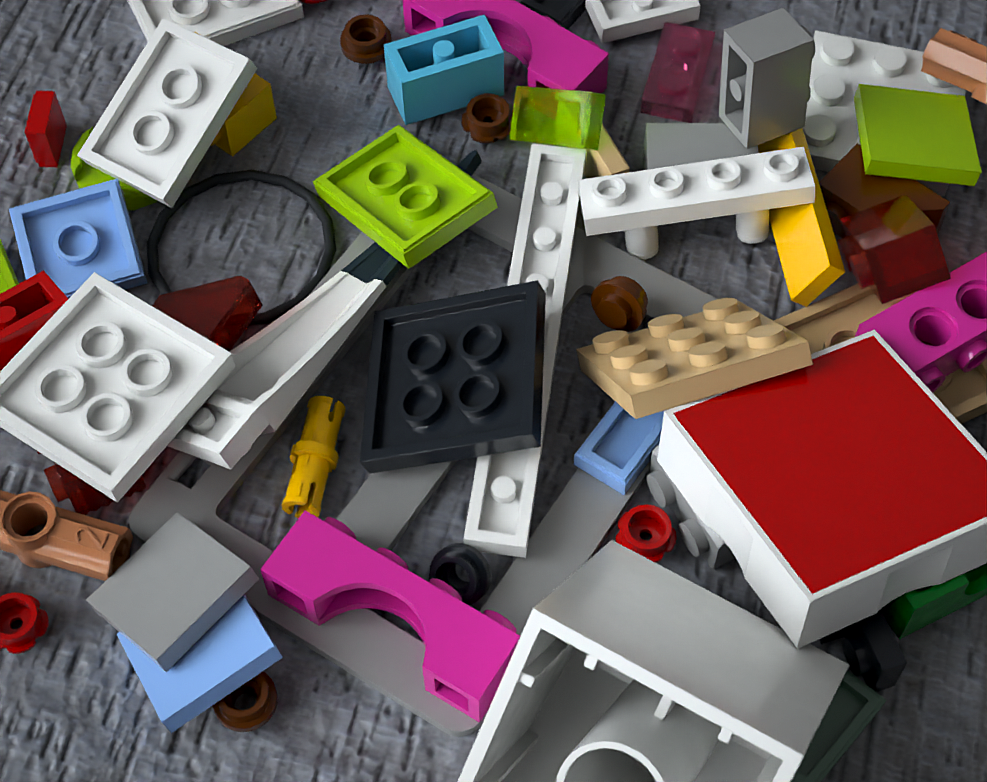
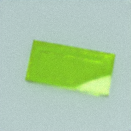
M516 86L509 140L598 150L606 95L585 91Z

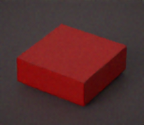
M36 90V93L33 94L24 133L39 167H58L67 124L55 91Z

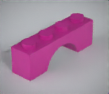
M403 0L405 32L412 36L485 14L501 48L516 56L528 70L527 103L557 121H560L563 95L580 90L591 105L607 87L609 53L602 50L596 43L584 40L558 25L550 17L542 16L516 0Z
M306 510L260 569L270 597L318 626L341 613L355 609H379L401 617L416 630L425 645L422 665L425 690L479 723L492 704L521 637L516 633L515 626L501 614L492 610H485L483 613L462 602L460 594L444 581L436 578H431L429 582L409 571L405 561L394 552L383 547H379L374 551L357 541L353 531L339 520L327 517L323 521Z

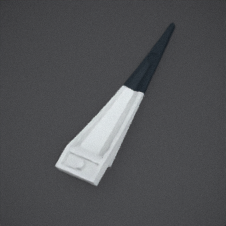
M477 150L470 152L457 165L458 168L472 176L482 162ZM374 242L307 298L232 349L230 352L233 355L236 367L167 446L232 469L240 458L250 450L252 444L260 435L272 433L278 429L403 264Z

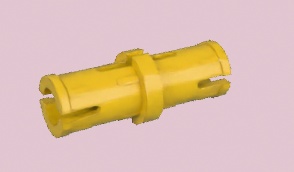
M314 396L310 398L300 441L296 442V445L293 444L289 458L294 465L281 507L284 512L290 515L293 513L294 506L298 505L295 514L296 518H299L305 510L316 517L320 516L328 474L337 467L339 455L335 450L346 408L342 402L337 401L333 411L330 412L333 401L331 397Z

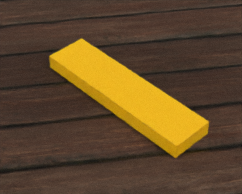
M803 128L759 144L758 151L763 153L804 147L815 183V203L769 209V220L790 299L807 307L845 273V269Z

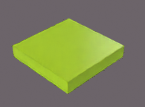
M866 84L858 85L853 99L865 174L967 186L976 185L982 171L965 96Z

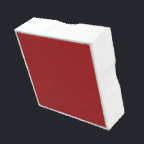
M876 330L811 354L813 365L664 411L657 461L702 522L711 528L730 548L743 571L744 578L797 649L876 614L890 601L905 593L927 586L942 584L987 563V452Z

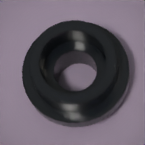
M454 543L444 547L434 556L430 565L429 581L431 578L444 581L460 594L462 602L471 605L481 599L488 591L491 582V572L487 560L476 548L463 543ZM456 564H459L466 570L469 582L463 581L458 577L455 569Z

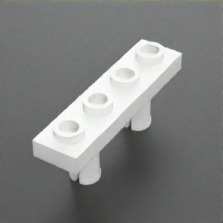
M804 147L578 180L586 236L624 231L627 253L641 260L652 258L659 250L658 225L736 214L738 238L745 243H759L769 236V209L815 203V183Z

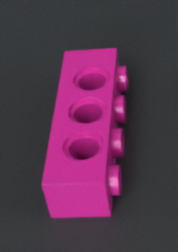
M987 251L859 324L855 337L876 330L932 393L942 385L946 376L956 370L961 369L963 372H969L975 369L987 358ZM921 341L928 342V343L932 344L933 346L926 345V344L922 343Z

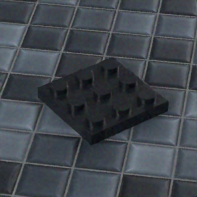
M538 280L374 312L360 463L369 474L541 447L546 293Z

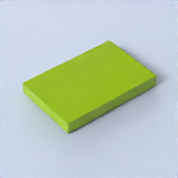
M400 125L395 126L313 181L316 192L321 199L408 269L498 208L492 191Z

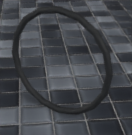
M252 169L215 174L183 189L173 207L166 206L158 214L146 243L148 275L164 301L193 321L226 328L266 324L285 314L309 296L329 272L336 253L333 220L315 193L287 176ZM253 180L283 186L306 200L322 223L325 251L316 275L295 298L264 313L229 317L197 310L174 295L159 271L158 243L168 219L191 197L219 184Z

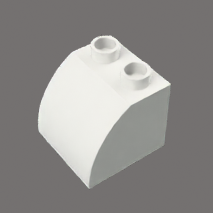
M611 540L533 608L458 782H790L849 664L811 644L797 649L781 628Z

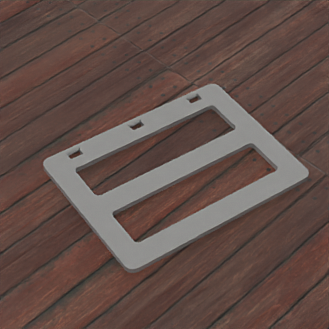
M472 174V178L494 193L498 208L473 224L468 230L513 253L522 199ZM576 227L562 318L579 295L583 293L592 294L602 281L616 276L629 277L639 283L645 290L648 305L644 321L647 323L663 315L679 314L685 317L702 312L704 304L717 299L594 235L586 236V231ZM361 232L310 294L344 269L375 241ZM417 263L410 269L404 265L400 268L275 432L260 435L252 444L250 450L240 458L232 469L202 459L203 462L210 466L191 489L177 481L197 457L179 451L132 508L129 515V526L134 537L144 544L176 512H179L252 567L260 579L245 595L260 618L446 734L463 737L474 733L480 728L488 711L479 723L425 690L422 669L425 645L422 641L368 608L341 613L318 626L270 597L260 569L274 551L218 517L222 508L374 320V312L382 310L418 265ZM458 460L372 473L338 516L337 520L353 531L357 541L374 551L379 547L391 551ZM651 460L625 495L578 468L529 538L526 558L516 557L479 612L483 613L485 610H492L501 614L515 626L516 633L521 636L533 608L597 553L646 480Z

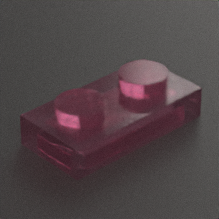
M669 22L664 23L642 96L640 113L692 123L713 50L716 32Z

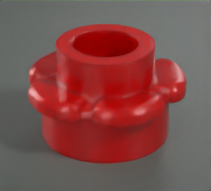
M649 504L635 506L618 521L620 532L616 534L615 541L655 563L663 559L665 552H671L676 544V530L672 527L671 520L666 512L657 506ZM642 532H648L650 533L651 538L649 540H643L640 538V534Z
M17 592L0 596V650L5 648L11 654L29 651L35 646V640L45 635L49 625L48 614L45 610L40 609L39 600L33 596ZM16 620L23 622L20 628L12 629V623Z

